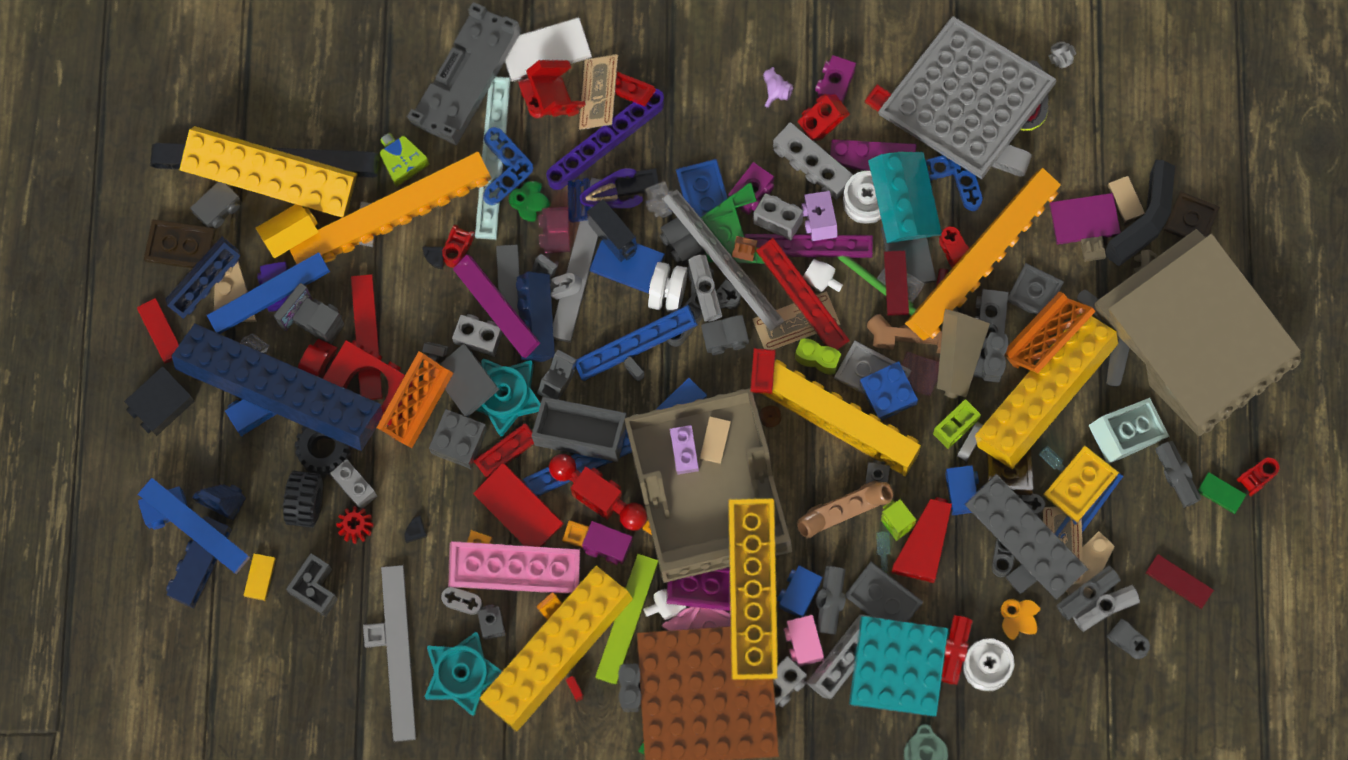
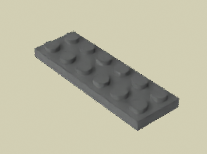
M997 474L964 504L1056 600L1088 570Z

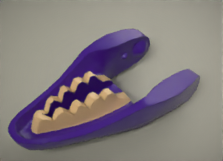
M630 168L621 169L593 184L581 193V204L593 207L602 199L611 208H631L640 204L643 201V197L635 195L633 199L629 198L626 201L620 200L615 186V181L618 178H626V176L632 178L635 176L636 170Z

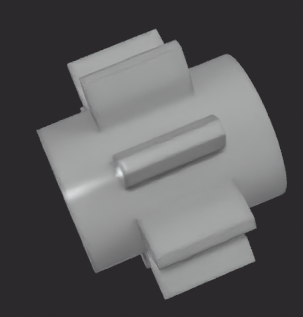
M1058 42L1051 47L1052 54L1048 55L1052 64L1064 68L1073 63V56L1076 52L1073 45L1070 46L1069 43Z

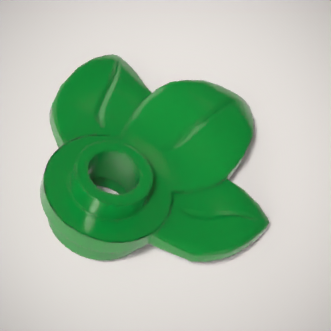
M527 182L521 189H515L509 195L510 205L517 209L520 217L526 221L535 222L536 212L543 211L551 205L548 198L540 193L542 184L539 182ZM516 196H521L523 201H518Z

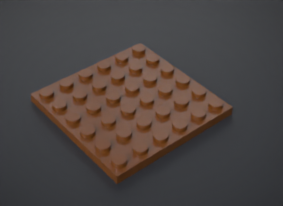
M731 626L637 633L645 760H745L779 757L773 679H732Z

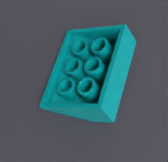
M924 152L886 153L868 160L886 242L893 243L941 235L942 231Z

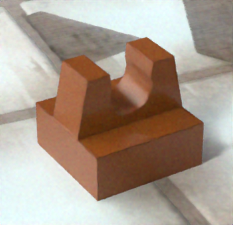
M736 236L732 257L754 261L758 240Z

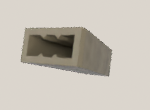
M948 309L944 311L937 389L945 391V396L957 399L958 395L966 398L990 323Z

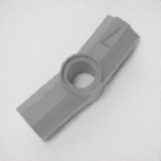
M1130 585L1108 595H1102L1098 600L1076 614L1073 619L1079 629L1084 632L1113 613L1140 603L1138 593L1133 585ZM1100 602H1108L1111 605V610H1102Z

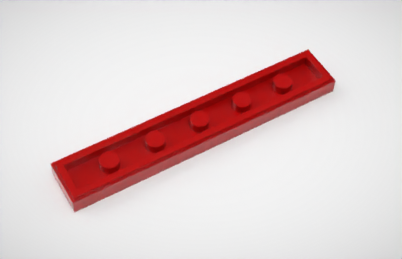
M774 237L756 250L757 254L823 343L836 350L850 341Z
M373 275L351 276L356 341L364 346L363 350L370 354L371 351L379 354ZM374 368L359 371L360 395L370 400L383 399L381 371Z

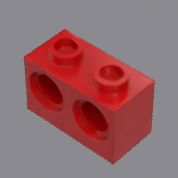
M836 94L820 96L816 100L817 104L806 109L802 113L803 117L797 121L812 141H821L850 115ZM829 105H830L831 108H832L831 114H829V112H828V106H829ZM814 118L817 120L816 127L813 124Z

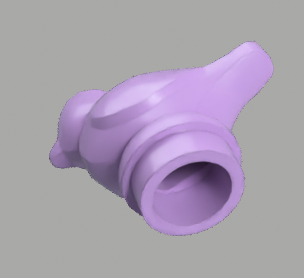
M774 67L764 72V80L767 84L768 100L765 107L769 108L771 103L777 98L789 100L793 84L784 81L782 76L776 74Z

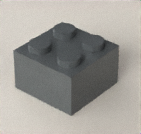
M445 409L429 450L435 456L471 469L488 431L486 424Z

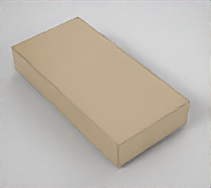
M1128 176L1108 183L1109 190L1113 193L1114 201L1124 223L1145 215Z
M709 417L700 455L701 460L721 464L731 421Z

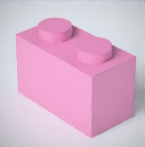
M813 615L787 621V628H784L786 640H791L793 649H789L791 660L797 662L798 667L823 661L824 656Z

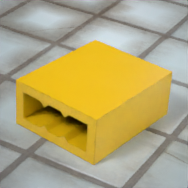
M295 204L256 227V230L272 256L276 258L317 234L318 231L315 225L318 222L308 207L303 208L301 205Z

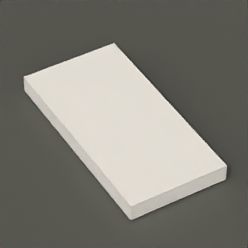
M576 18L519 35L505 62L511 81L528 77L526 70L538 60H569L571 64L591 58V53L580 19Z

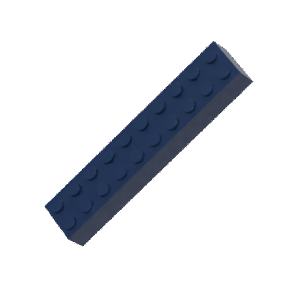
M195 323L172 354L175 370L360 451L367 444L383 416L380 403Z

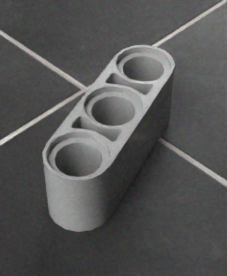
M1008 145L992 167L1017 176H1024L1032 155L1025 150Z

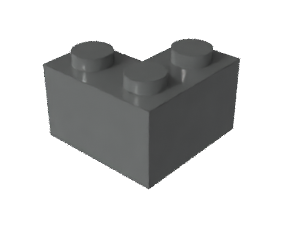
M306 298L292 318L297 326L331 345L345 325L342 315L338 313L339 310L331 304L326 306L316 299L311 301Z
M311 553L286 590L290 595L324 617L328 615L338 600L333 593L322 587L332 568L329 564Z

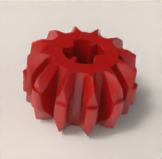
M354 506L352 513L346 508L345 513L347 515L340 514L338 516L343 521L336 523L338 528H342L338 534L344 536L346 542L352 538V542L357 544L359 537L362 542L365 541L364 534L371 536L372 533L368 528H373L374 524L369 522L372 516L370 514L365 515L366 510L364 508L358 512V508ZM354 521H357L359 523V525L356 526V529H353L351 527V525H354Z

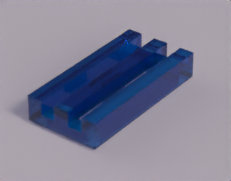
M584 178L582 181L577 179L576 182L568 181V217L571 223L588 220L587 211L591 207L584 205L585 216H582V204L580 202L581 186H584V191L590 187V180L588 178ZM574 187H576V214H577V217H575V189H574Z

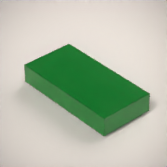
M1209 472L1197 490L1198 493L1233 514L1237 512L1246 497L1245 493Z

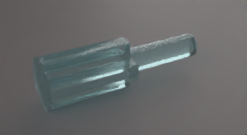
M1048 445L1039 452L1038 455L1054 470L1057 468L1061 472L1064 471L1066 467L1062 464L1063 460Z
M880 531L876 533L877 555H881V569L888 574L887 555H890L889 532Z

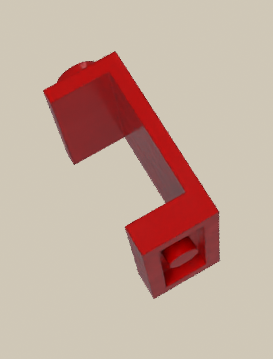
M538 60L526 70L543 115H552L553 117L560 115L574 116L586 105L585 101H571L562 79V75L572 68L569 60Z

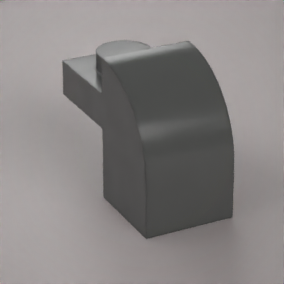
M557 350L549 371L541 380L537 394L559 400L573 378L577 359Z

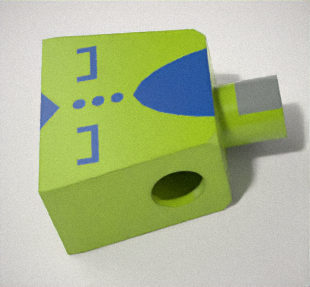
M388 133L381 138L380 141L385 148L380 151V155L396 187L429 165L427 157L405 136L395 140L391 133Z

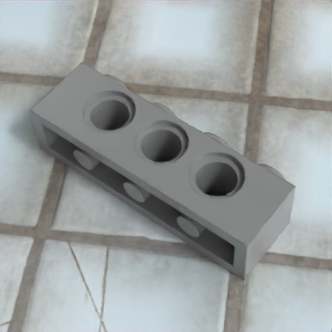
M791 122L773 140L774 151L782 158L785 156L795 170L804 172L806 178L812 184L817 183L822 188V192L830 191L831 197L836 200L844 193L845 185L853 174ZM799 146L802 150L795 153L791 151V148ZM814 159L817 161V164L810 166L806 162ZM824 173H831L834 177L825 179L822 175Z
M859 615L807 681V684L820 696L831 699L854 670L861 616H870Z

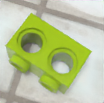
M965 399L934 428L933 435L949 449L979 421L981 414Z
M901 499L897 502L892 500V502L883 507L884 511L882 512L881 522L896 541L914 529L916 519Z

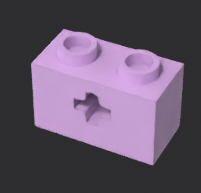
M830 191L806 194L805 203L801 204L803 216L808 218L805 221L806 233H811L812 241L836 238L837 223Z
M692 425L670 429L677 475L699 471Z

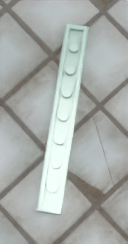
M495 77L488 89L484 135L492 127L500 128L506 134L511 83L509 77ZM491 135L490 140H497L498 135ZM503 141L497 148L500 150L505 142ZM483 142L482 160L492 179L488 181L487 185L479 188L475 238L497 240L500 202L496 205H488L483 200L482 195L487 186L503 173V163ZM498 187L493 193L490 192L489 197L496 198L498 192L501 191Z

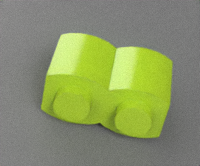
M803 338L800 340L795 352V360L801 365L816 367L822 373L835 374L841 360V353L835 348L820 346L814 340Z

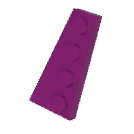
M832 140L830 156L842 166L855 170L870 171L868 160L880 154L916 152L917 147L916 144Z

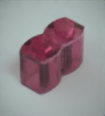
M568 207L542 208V215H539V227H543V235H539L540 248L544 247L545 253L570 252Z

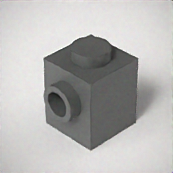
M878 460L873 461V463L868 462L865 484L872 481L888 483L890 465H886V462Z
M487 605L483 606L482 610L477 611L484 640L506 635L499 606Z

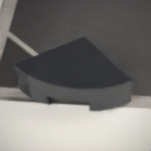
M423 246V254L427 262L437 269H443L444 258L442 251L444 247Z
M420 515L415 517L405 531L406 543L427 537Z

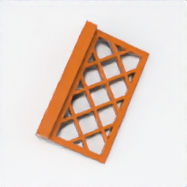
M1059 291L1008 345L1005 357L1015 368L1021 366L1039 373L1096 311L1093 307L1067 298L1064 293ZM1071 318L1070 321L1064 323V320ZM1057 333L1056 336L1049 338L1050 335ZM1042 348V351L1035 353L1036 350Z
M418 352L376 428L388 434L396 441L413 448L454 373L425 354ZM423 361V367L419 369V366ZM423 375V380L419 382V376ZM413 380V386L408 388L410 382ZM413 393V399L408 401V396ZM400 400H402V405L398 407ZM402 413V418L398 420V414ZM391 419V425L387 426L389 420Z

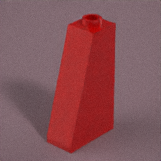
M943 498L930 499L897 557L891 574L930 583L935 582L952 504L948 503V500Z

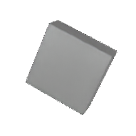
M385 623L363 625L365 648L387 646Z

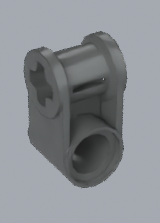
M1120 619L1107 635L1111 642L1135 659L1144 658L1150 649L1149 641L1123 619ZM1143 644V651H1135L1136 645Z

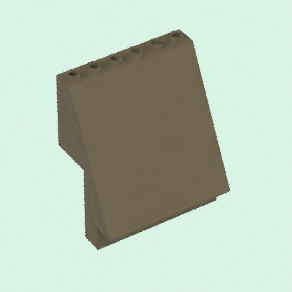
M1195 229L1095 302L1097 315L1110 328L1117 331V335L1146 364L1149 386L1198 436L1210 432L1218 422L1229 418L1233 411L1244 407L1252 397L1260 395L1268 385L1279 381L1283 374L1295 369L1301 362L1300 349L1212 233L1205 238Z
M751 388L740 389L729 394H719L708 399H698L687 404H677L666 409H656L645 414H635L624 419L664 583L729 567L728 500L774 499L775 556L792 552L791 540L772 476L769 450ZM709 417L731 421L721 464L700 459ZM692 425L699 471L677 475L670 429Z

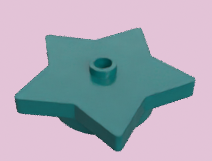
M486 359L481 361L482 367L499 390L476 411L489 416L500 436L506 433L519 416L539 411L541 403L531 390L534 367L531 360L510 367L501 366ZM503 393H508L506 396L502 397Z
M477 632L473 633L455 647L428 646L427 650L434 669V675L426 691L425 698L427 700H454L469 714L475 716L483 690L487 689L503 672L484 658L479 634ZM460 671L467 673L464 678H459L458 676Z

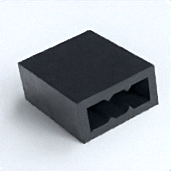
M604 199L587 211L589 226L620 262L624 259L629 260L636 254L637 243L635 235Z
M162 366L124 402L128 406L126 411L134 419L138 416L143 421L140 424L148 434L152 431L158 436L195 401Z

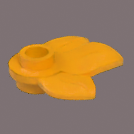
M1015 599L1006 600L1001 606V614L1004 617L1002 628L1006 636L1011 640H1015L1019 631L1024 634H1036L1037 623L1033 616L1040 611V607L1031 600L1021 602ZM1014 607L1016 612L1010 614L1008 608Z

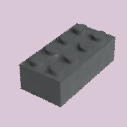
M542 397L532 432V439L535 446L618 462L627 432L624 420L627 418V415L623 412Z

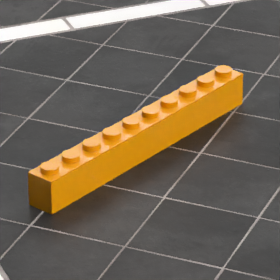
M476 152L318 229L317 234L291 248L290 252L296 264L301 263L318 252L325 262H330L336 258V255L352 251L359 242L362 241L363 244H366L374 239V235L387 234L393 230V227L399 224L405 225L418 215L428 214L432 208L438 205L444 206L448 204L450 199L457 196H465L470 192L469 190L487 185L488 181L492 178L479 152Z
M1044 168L1038 170L905 324L923 341L929 337L933 339L941 330L939 326L943 322L945 309L953 311L956 306L960 308L966 302L967 298L965 296L969 291L973 293L981 284L979 282L982 276L987 277L994 269L992 264L1004 258L1007 254L1005 249L1016 244L1020 239L1017 235L1021 231L1025 232L1033 224L1030 220L1034 216L1038 217L1046 209L1043 205L1047 201L1051 202L1058 195L1056 190L1061 184Z

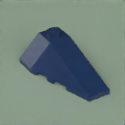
M223 484L202 489L192 497L197 503L234 521L246 500L242 494L243 490L232 484L230 487Z

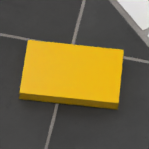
M1084 446L1043 496L1078 523L1117 477L1119 472L1088 447Z

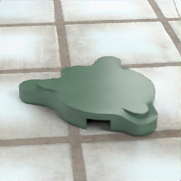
M923 724L918 727L917 733L907 742L904 749V760H948L947 747L929 725Z

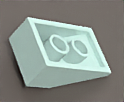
M1150 398L1106 414L1088 425L1108 464L1169 437Z

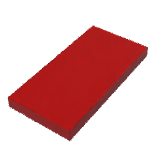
M502 463L473 493L524 546L542 547L564 524L505 463Z

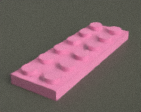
M451 542L448 587L571 594L579 585L580 550Z

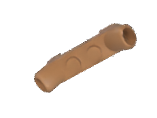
M881 314L873 316L867 323V328L874 335L873 346L876 348L894 350L895 341L937 345V353H940L942 331L933 339L929 337L923 341L907 325H902L900 328L892 327Z
M869 482L862 485L858 490L824 505L821 503L809 509L804 516L798 519V530L804 537L811 538L824 529L879 505L889 504L894 498L893 490L887 482Z

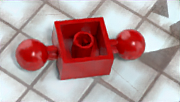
M558 454L551 459L549 463L551 476L558 481L570 480L573 482V485L570 487L572 496L608 521L615 511L620 515L621 524L628 530H639L646 524L648 518L646 509L638 503L626 504L623 502L622 491L619 490L621 487L612 480L608 482L603 479V474L592 467L590 470L585 467L582 472L578 471L575 460L568 454Z

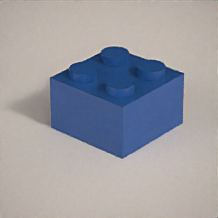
M899 361L860 379L862 391L874 415L880 418L881 421L917 405L918 399Z

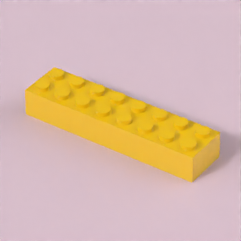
M196 126L189 129L179 169L342 218L347 214L357 173Z
M1091 316L1039 373L1030 370L975 434L978 448L1010 469H1013L1118 345L1117 331Z
M775 360L772 394H761L875 460L886 462V465H890L891 469L906 477L919 455L921 445L918 444L919 441L910 435L905 437L899 433L900 430L890 424L886 426L874 414H865L858 405L846 403L839 394L825 391L824 386L816 381L811 383L805 379V375L796 370L792 372L786 368L787 365L782 361Z
M774 499L728 500L732 679H776L777 631Z
M595 566L480 697L481 701L517 732L633 600L630 593L598 566Z

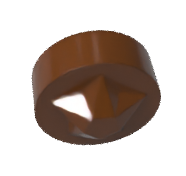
M766 406L759 413L760 421L766 427H774L781 422V412L776 406Z

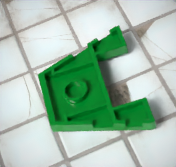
M752 183L745 185L741 190L701 217L702 221L731 256L736 236L745 237L736 208L757 202ZM755 252L754 261L733 257L737 263H764L757 252ZM706 253L708 262H714Z

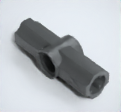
M1168 441L1158 446L1155 451L1164 467L1165 477L1169 485L1174 487L1183 507H1189L1200 501V494L1192 481L1191 470L1188 464L1182 460L1174 442Z
M826 566L823 589L819 591L816 599L817 606L820 608L817 632L836 635L839 612L843 610L846 600L844 593H842L845 576L844 568Z
M1107 566L1056 606L1062 616L1070 620L1121 580L1115 570ZM1084 588H1090L1093 591V598L1089 599L1084 596Z

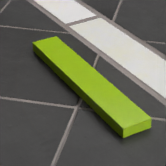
M637 554L626 586V590L630 593L633 600L614 621L595 676L596 679L617 685L619 668L621 664H624L658 565V560Z

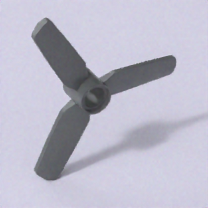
M1087 290L1081 291L1077 296V300L1080 303L1093 307L1096 311L1095 302L1099 300ZM1096 312L1093 314L1098 320L1107 325ZM1118 335V345L1110 353L1106 383L1111 386H1120L1130 349Z

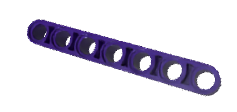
M656 89L650 100L658 98L660 101L657 104H651L648 101L646 106H642L633 102L612 119V125L602 126L551 166L546 173L550 188L554 190L564 188L660 113L664 108L663 93ZM636 111H642L644 113L640 117H636L633 115V113ZM622 123L627 125L624 130L618 129L617 126ZM604 136H608L611 138V140L606 143L600 141L601 138ZM587 149L595 151L592 155L584 154ZM571 162H577L578 166L575 168H569L568 164ZM554 175L562 176L559 181L551 179Z

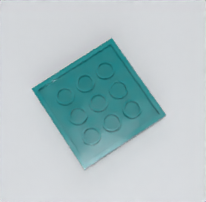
M861 616L849 704L936 716L948 628Z

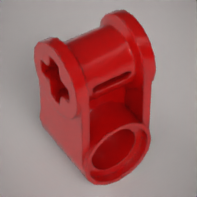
M529 78L518 81L530 115L534 118L543 117L540 106L536 108L534 106L535 104L539 105Z
M456 224L453 225L442 251L444 262L448 267L454 268L465 257L467 250L473 242L475 232H468L458 228ZM452 252L458 254L453 259L447 257Z
M949 226L942 231L939 237V244L946 255L949 265L953 268L970 248L963 240L957 228ZM946 236H948L949 238L953 237V241H951L950 239L946 240Z
M1265 458L1242 474L1237 481L1246 487L1251 497L1276 476L1279 471V464L1273 458ZM1268 464L1272 466L1273 473H1265L1263 465Z

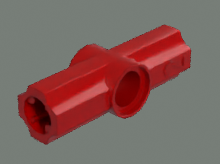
M954 615L950 635L946 640L941 681L944 683L958 684L962 663L965 661L969 643L967 642L972 625V620L967 617Z

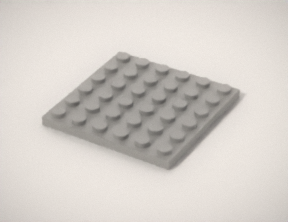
M952 17L878 112L883 118L982 179L1056 84V79L957 18Z

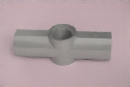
M706 255L693 256L688 259L703 319L704 321L717 320L722 317L707 257ZM704 284L711 287L707 292H703L699 288Z

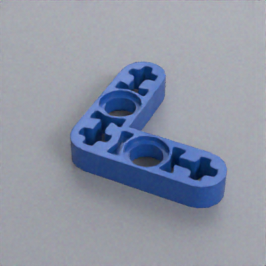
M492 127L484 135V142L508 169L484 190L483 200L488 205H496L527 179L533 171L531 161L500 128ZM491 135H498L497 140H490ZM504 141L505 144L499 150L497 147ZM503 149H511L514 152V157L506 158L503 154ZM525 165L527 169L516 176L515 173L519 170L520 166ZM510 177L513 180V186H505L502 181L503 178ZM499 187L501 191L498 192L496 198H490V192L493 193Z
M944 155L925 160L927 170L928 165H930L932 175H929L930 181L954 175L964 207L970 211H975L981 207L982 194L976 176L965 168L961 172L960 165ZM941 162L945 164L946 169L943 172H937L934 169V165ZM964 176H969L972 179V184L964 186L960 179ZM972 190L973 198L978 199L975 205L972 202H968L970 198L968 191Z

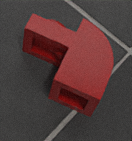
M318 339L314 345L310 344L307 347L298 368L323 379L326 365L336 354L337 347Z

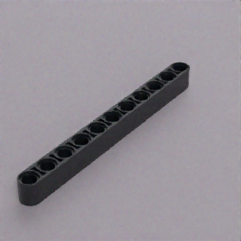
M152 144L150 166L157 169L179 170L186 144ZM271 148L357 173V177L374 178L378 176L380 155L375 152Z

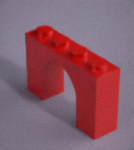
M346 340L323 379L346 389L352 378L359 371L368 368L380 370L386 376L389 385L387 397L381 405L382 414L384 415L405 377L403 373L399 372L401 367L391 361L387 365L381 361L383 357L374 351H371L369 354L363 350L364 346L355 340L352 343ZM413 380L410 382L408 388L413 386ZM413 393L408 396V401L413 399ZM400 400L398 407L402 405V400ZM402 413L398 414V420L402 418Z

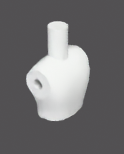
M813 259L803 276L810 286L819 292H822L827 286L839 292L843 284L833 279L835 268L816 259Z
M664 589L654 594L655 604L643 610L646 617L659 612L665 620H668L686 609V606L666 604L667 589Z

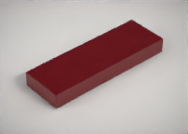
M905 250L884 251L887 316L909 315Z
M1157 554L1146 571L1147 575L1200 609L1203 608L1214 591L1159 554Z

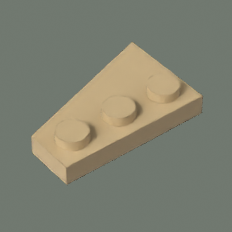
M239 261L234 267H230L225 272L224 278L219 283L215 284L214 311L247 293ZM255 315L242 322H257Z
M1099 531L1082 547L1083 564L1088 568L1083 574L1084 584L1104 569L1115 547ZM1073 584L1066 592L1070 595L1083 584ZM1084 588V596L1090 598L1093 591L1090 588Z

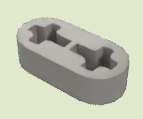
M567 273L550 279L551 297L561 299L576 294L582 286V279L573 273Z
M976 422L957 457L967 462L977 445L975 434L981 429L983 424Z
M454 587L446 588L441 596L442 602L446 607L466 614L475 615L478 614L477 611L482 609L483 604L478 595ZM452 592H454L455 597L459 598L460 602L453 600L451 603H449L448 598H446V596L451 595ZM472 599H475L478 606L473 607L472 610L469 609V605L463 603L464 600L471 602Z

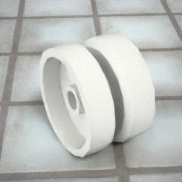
M871 171L856 173L850 177L845 185L843 197L844 210L851 219L858 223L870 224L881 219Z
M657 262L649 289L648 308L659 310L663 306L665 298H667V312L672 313L680 309L688 268L676 266L673 269L671 278H669V264Z
M983 639L976 642L968 650L963 663L964 674L967 681L976 689L982 691L997 690L1009 680L1014 668V657L1010 649L1003 642L995 639ZM987 662L991 663L992 669H988V666L985 667L984 664Z

